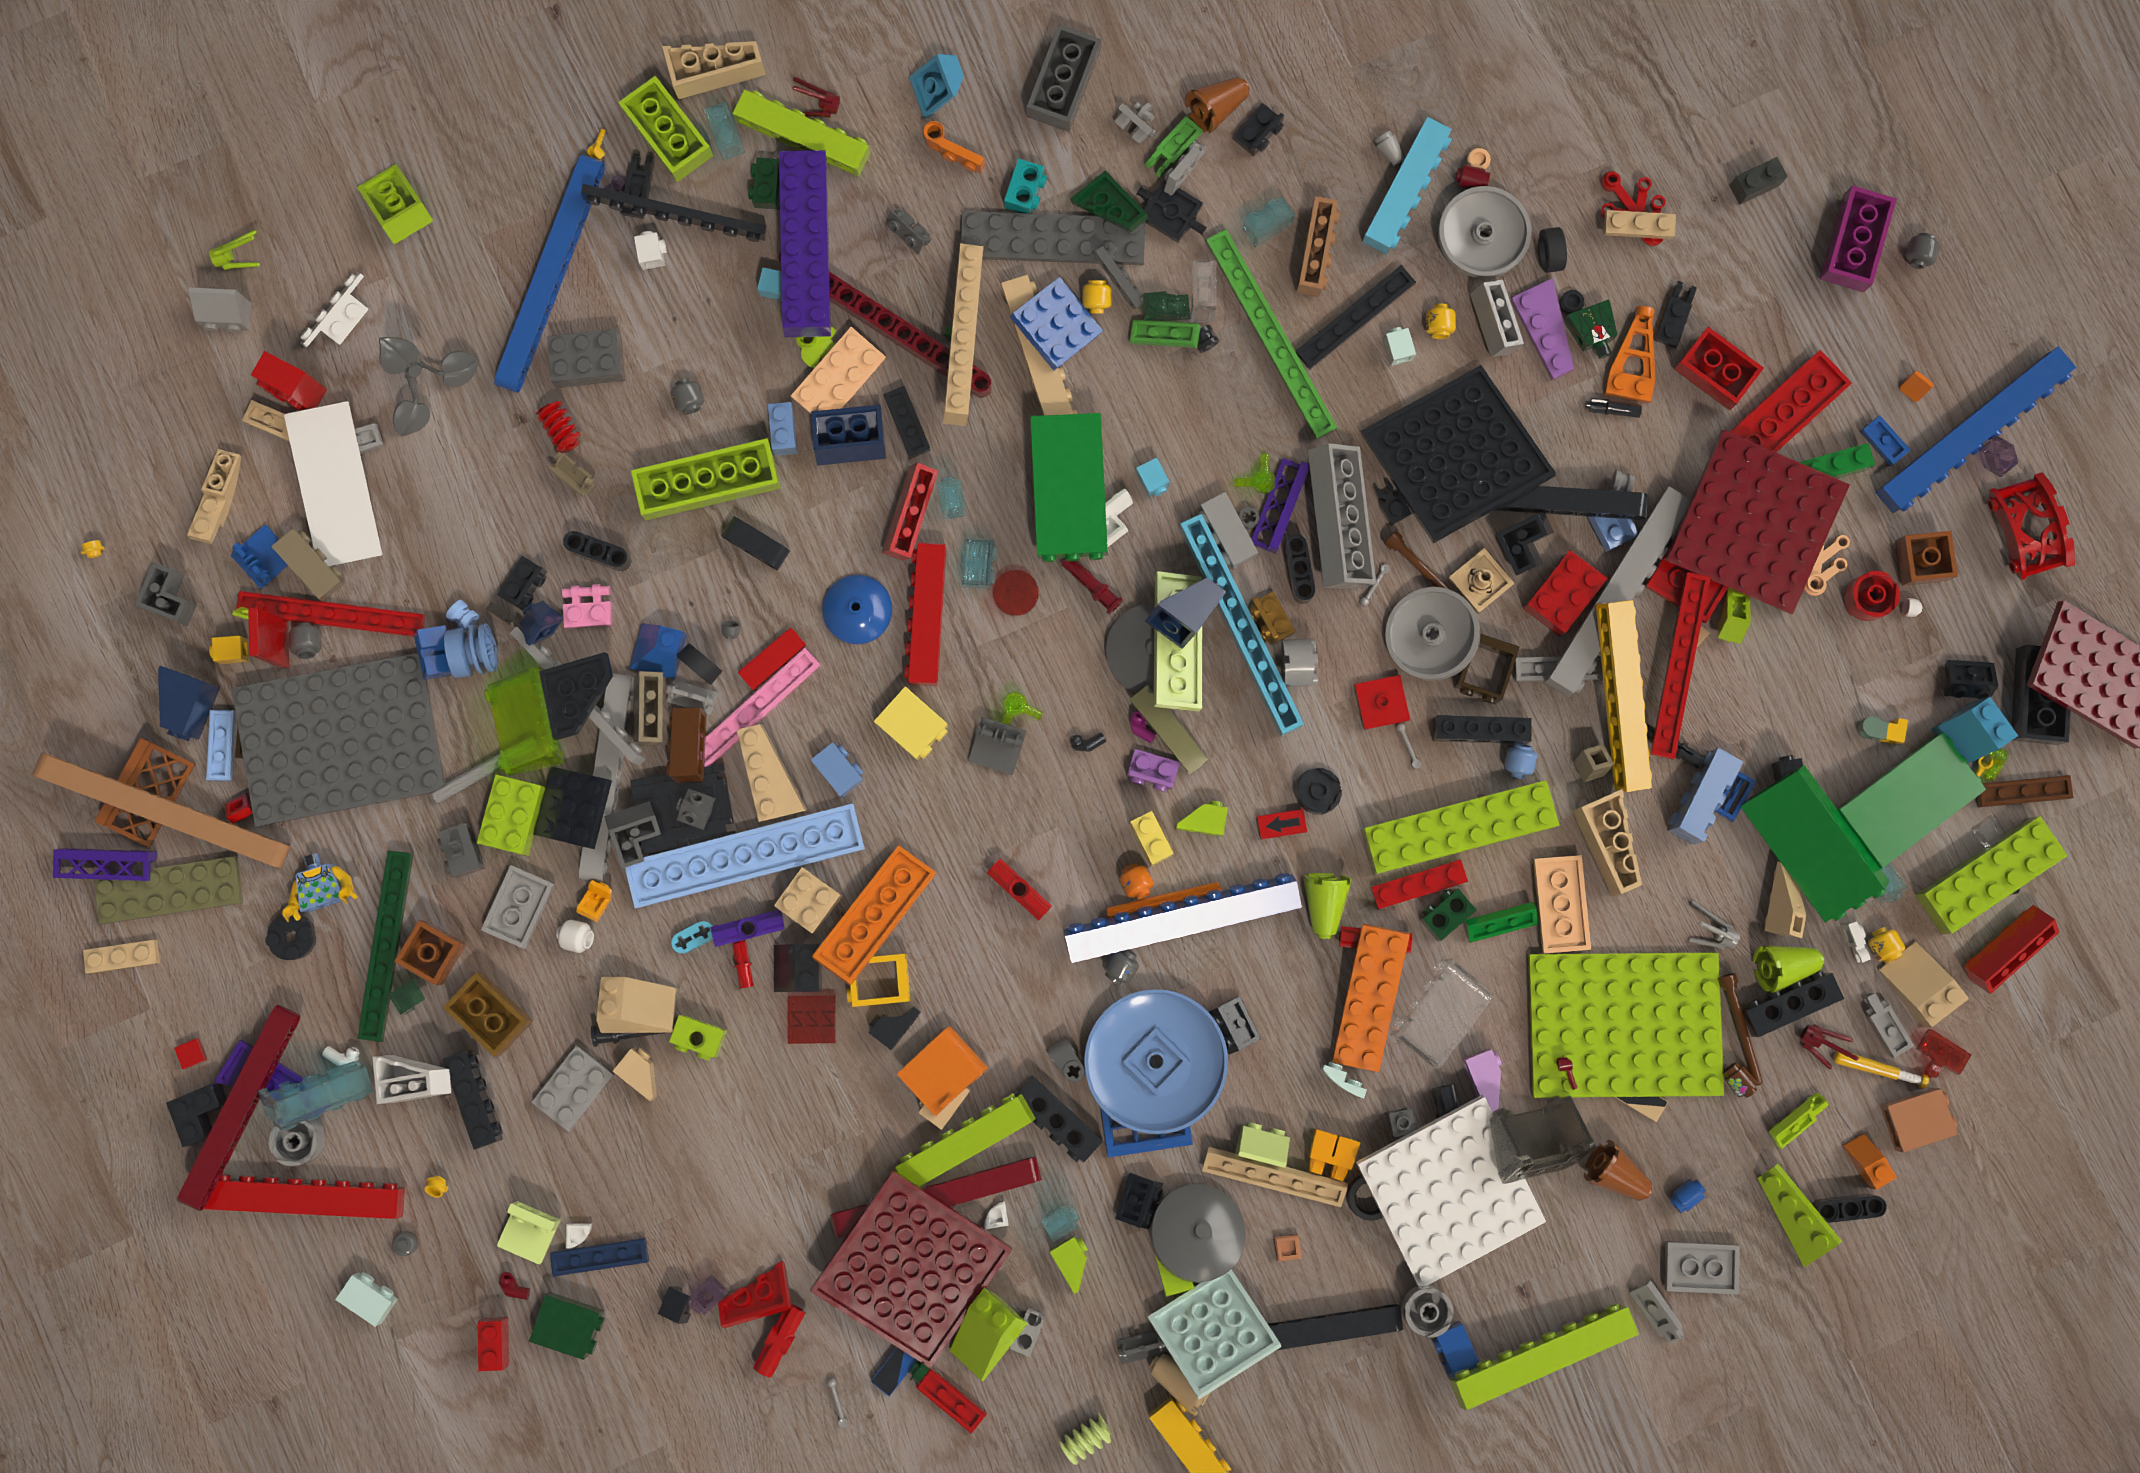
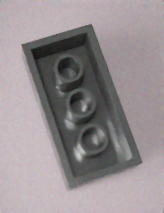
M1058 24L1027 105L1028 118L1070 132L1100 54L1101 39Z

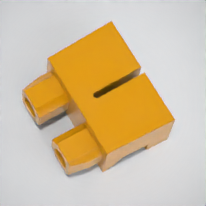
M1314 1128L1313 1139L1308 1153V1157H1310L1309 1171L1322 1175L1326 1162L1333 1165L1330 1177L1344 1181L1348 1169L1352 1170L1360 1142Z

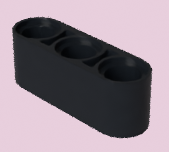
M733 516L721 535L733 545L777 571L790 553L788 548Z
M570 531L563 538L564 547L575 556L617 571H625L631 565V556L619 546L577 531ZM580 538V545L577 548H571L572 540ZM597 546H602V553L599 556H593V549ZM624 554L623 562L614 564L615 556Z
M1294 534L1288 538L1284 546L1292 596L1296 602L1306 604L1315 594V583L1307 541L1302 535ZM1293 541L1298 542L1302 549L1295 552L1290 548V543ZM1294 565H1303L1306 572L1304 574H1297L1294 571ZM1298 588H1308L1310 595L1308 597L1300 596Z
M1873 1194L1823 1198L1812 1203L1820 1215L1821 1208L1824 1205L1828 1206L1829 1212L1823 1217L1827 1223L1878 1218L1883 1216L1887 1210L1886 1201L1882 1197ZM1874 1199L1876 1207L1873 1211H1870L1868 1204ZM1850 1202L1852 1204V1211L1846 1214L1844 1210L1845 1205Z

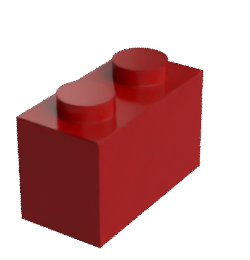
M508 1317L484 1318L478 1321V1372L504 1370L509 1366Z

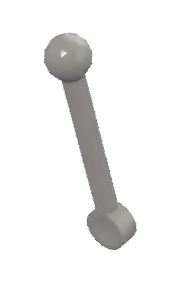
M1383 564L1380 567L1376 584L1372 585L1366 596L1361 598L1360 604L1362 606L1369 604V598L1384 574L1389 572L1390 567L1387 564Z
M1398 723L1396 729L1401 733L1411 756V765L1414 769H1418L1421 767V761L1416 759L1405 733V725Z
M830 1378L827 1380V1386L831 1389L839 1415L838 1425L841 1428H845L848 1425V1420L844 1417L835 1388L836 1381Z

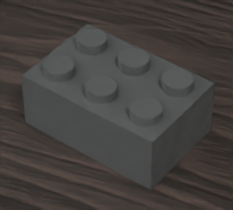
M617 329L547 336L551 382L556 388L626 381L622 339Z

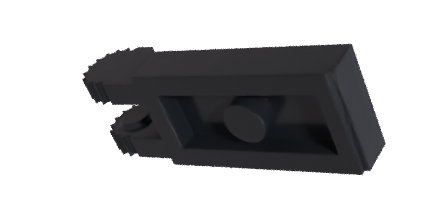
M634 153L631 168L628 169L624 189L625 194L648 199L653 177L654 156H648L645 171L639 170L641 163L640 154ZM628 209L620 211L621 215L641 219L645 217L633 214L632 210Z
M1681 281L1676 283L1672 296L1668 299L1654 339L1656 342L1673 348L1678 347L1693 305L1691 303L1697 287L1691 286L1685 301L1679 300L1678 296L1683 288V282Z

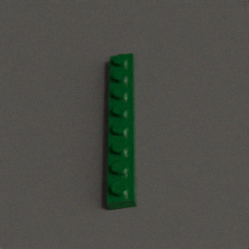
M390 850L387 852L357 1039L376 1042L384 1041L396 967L394 961L398 954L414 854Z

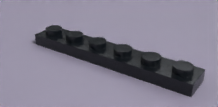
M1400 265L1296 350L1297 356L1311 370L1412 288L1416 281Z

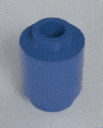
M1688 1179L1672 1192L1669 1200L1682 1214L1684 1211L1688 1212L1705 1198L1703 1193L1706 1190L1697 1179L1695 1181Z

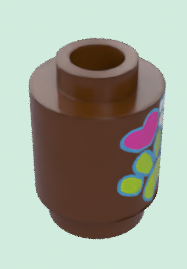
M1736 1061L1723 1071L1724 1080L1738 1097L1745 1096V1098H1748L1757 1091L1755 1086L1758 1082L1744 1065H1740Z

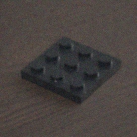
M551 766L533 835L595 850L612 780Z

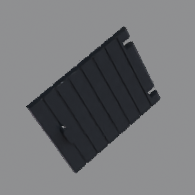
M724 764L704 767V782L676 783L668 774L630 780L634 806L650 801L661 833L641 841L643 855L682 848L736 834L735 830L729 832L726 830L727 824L734 823L726 778L717 779V773L725 771ZM688 789L715 798L711 815L704 830L677 820L679 810H676L680 796L685 797Z

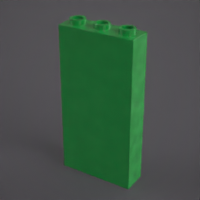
M1101 413L1031 416L1037 558L1042 559V562H1055L1056 558H1066V561H1079L1080 557H1089V560H1101L1103 556H1108Z
M1942 732L1930 737L1837 807V810L1882 869L1980 795L1986 788L1983 786L1980 777L1974 774L1968 766L1966 758L1960 755L1954 747L1951 738Z
M1805 765L1800 766L1750 797L1740 806L1825 923L1831 919L1834 921L1841 919L1847 914L1845 911L1850 908L1856 910L1866 903V899L1871 896L1876 899L1886 892L1885 888L1890 882Z

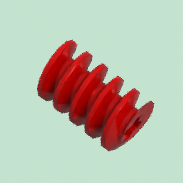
M556 401L541 407L536 412V415H538L540 423H543L542 427L544 430L548 431V437L552 438L553 445L557 446V452L563 454L573 450L580 444V441H577V439L581 436V433L572 432L577 426L575 424L568 425L572 418L570 416L563 417L567 410L566 408L559 410L558 408L563 403L562 401Z

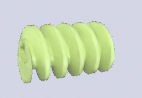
M1099 1413L1097 1414V1423L1090 1418L1089 1428L1082 1423L1081 1433L1073 1429V1438L1065 1434L1066 1443L1063 1444L1058 1440L1063 1452L1074 1465L1078 1464L1077 1456L1083 1460L1087 1458L1086 1451L1093 1455L1095 1453L1094 1445L1102 1449V1440L1107 1444L1111 1443V1432Z

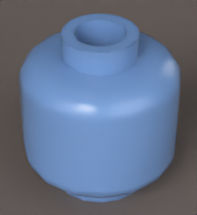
M1515 743L1513 747H1509L1507 750L1504 768L1511 772V777L1525 779V775L1534 773L1537 753L1530 745Z

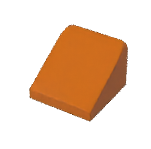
M1915 371L1905 379L1899 390L1912 401L1918 402L1934 386V383L1920 372Z

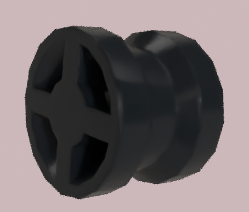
M1211 325L1200 328L1198 350L1200 353L1210 350L1220 341L1217 336L1213 335Z

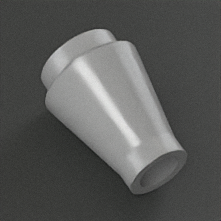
M1391 131L1386 132L1375 140L1376 148L1392 163L1393 167L1405 160L1397 137Z

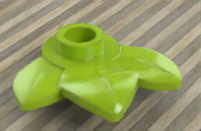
M832 326L831 336L812 337V341L809 343L804 342L805 337H796V342L802 349L801 358L809 367L815 369L820 360L835 346L831 338L835 335L836 329Z

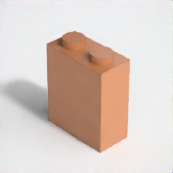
M1930 1088L1880 1105L1895 1151H1910L1958 1135L1956 1131L1957 1121L1950 1114L1948 1108V1096L1941 1088Z

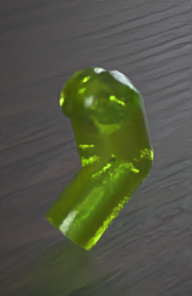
M2003 748L1991 753L1994 758L1993 765L1983 775L1989 781H1995L2009 758L2008 751L2006 749L2003 750Z

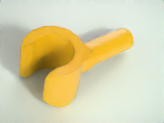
M600 129L597 140L587 149L589 156L597 159V157L601 159L605 155V152L600 148L606 132L604 129Z
M1984 756L1978 759L1979 766L1975 772L1976 775L1980 777L1985 769L1992 767L1993 756L1987 763L1981 761Z

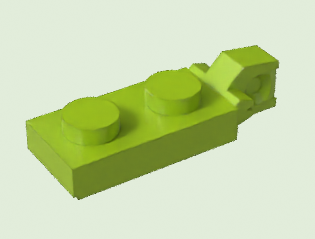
M1816 1092L1808 1097L1807 1101L1801 1106L1793 1109L1785 1119L1776 1123L1768 1132L1774 1145L1779 1149H1783L1817 1121L1816 1116L1829 1106L1827 1100Z

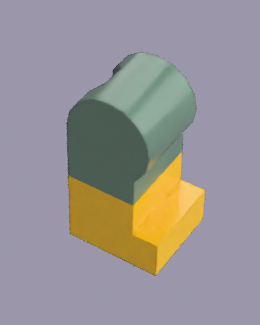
M1870 716L1858 722L1857 732L1866 739L1899 745L1905 742L1908 720L1898 718L1888 723L1881 721L1878 717Z

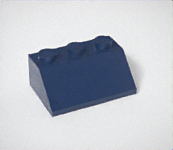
M881 404L811 411L813 446L817 466L886 459Z

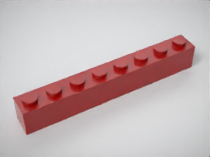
M222 1174L204 1208L205 1210L398 1219L403 1217L405 1188H399L398 1183H383V1187L374 1186V1182L366 1181L359 1182V1185H350V1181L336 1180L335 1184H326L324 1179H311V1183H302V1178H287V1182H279L278 1177H263V1181L254 1180L255 1176H239V1179H230L231 1175Z

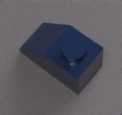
M544 601L536 604L531 603L523 612L525 616L520 625L526 644L531 646L553 636L564 619Z

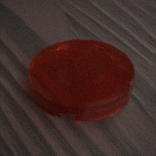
M1010 570L1003 573L996 580L993 587V599L996 607L1002 613L1009 616H1021L1028 614L1036 606L1039 599V588L1035 579L1029 573L1022 570Z

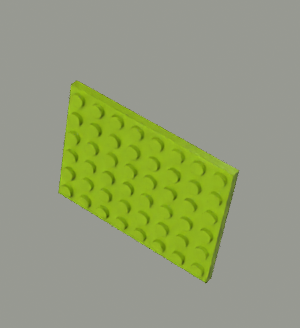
M1719 953L1528 954L1533 1098L1724 1096L1721 1000L1718 978H1720ZM1567 1057L1572 1061V1072L1578 1087L1577 1089L1572 1090L1566 1071H1558L1557 1058Z

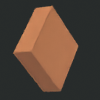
M1298 1234L1274 1237L1278 1262L1302 1259Z

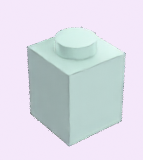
M1401 327L1389 330L1383 341L1390 365L1393 366L1413 360L1416 352L1409 328L1401 329Z

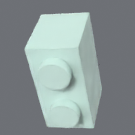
M358 1272L350 1277L335 1300L376 1327L382 1324L398 1299L393 1296L394 1292L388 1287H380L375 1284L372 1276L364 1272Z

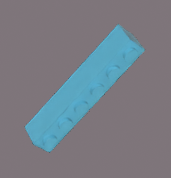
M1429 117L1426 118L1365 234L1363 243L1386 255L1390 248L1395 249L1401 238L1397 235L1400 228L1405 230L1411 219L1408 216L1410 209H1416L1421 200V197L1418 196L1420 190H1426L1431 181V177L1428 176L1431 169L1436 171L1442 159L1439 157L1441 150L1446 151L1452 140L1449 137L1451 128Z

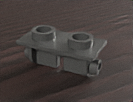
M904 209L890 210L885 224L910 249L920 254L923 244L926 246L930 243V234L919 224L912 228L911 225L914 224L915 220Z
M1156 1331L1116 1340L1121 1364L1168 1353L1166 1346Z

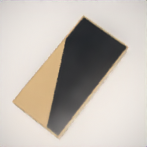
M1615 1097L1654 1122L1658 1121L1668 1104V1101L1661 1097Z

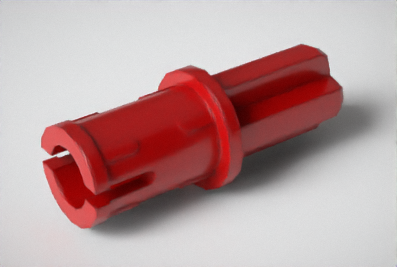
M746 941L734 942L733 951L736 965L733 967L737 970L739 989L753 987L750 967L753 964L749 961Z

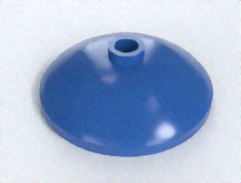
M864 575L844 577L834 583L825 595L822 606L824 622L829 631L843 642L849 644L869 643L880 637L889 626L892 617L890 596L884 586L871 577ZM853 604H860V609L858 611H853Z

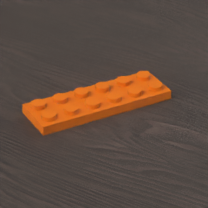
M898 845L816 950L812 958L851 986L935 877L936 872Z
M1362 923L1332 1057L1333 1063L1375 1072L1380 1071L1410 937L1409 933Z

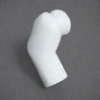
M328 1046L322 1055L335 1065L344 1066L355 1064L359 1060L360 1052L357 1048L351 1047L347 1049L346 1053H339Z

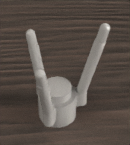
M1691 901L1692 906L1722 927L1718 929L1708 923L1699 921L1700 926L1716 933L1715 940L1718 942L1688 938V941L1717 947L1721 950H1724L1726 947L1734 949L1738 944L1740 932L1733 930V926L1725 923L1695 901Z

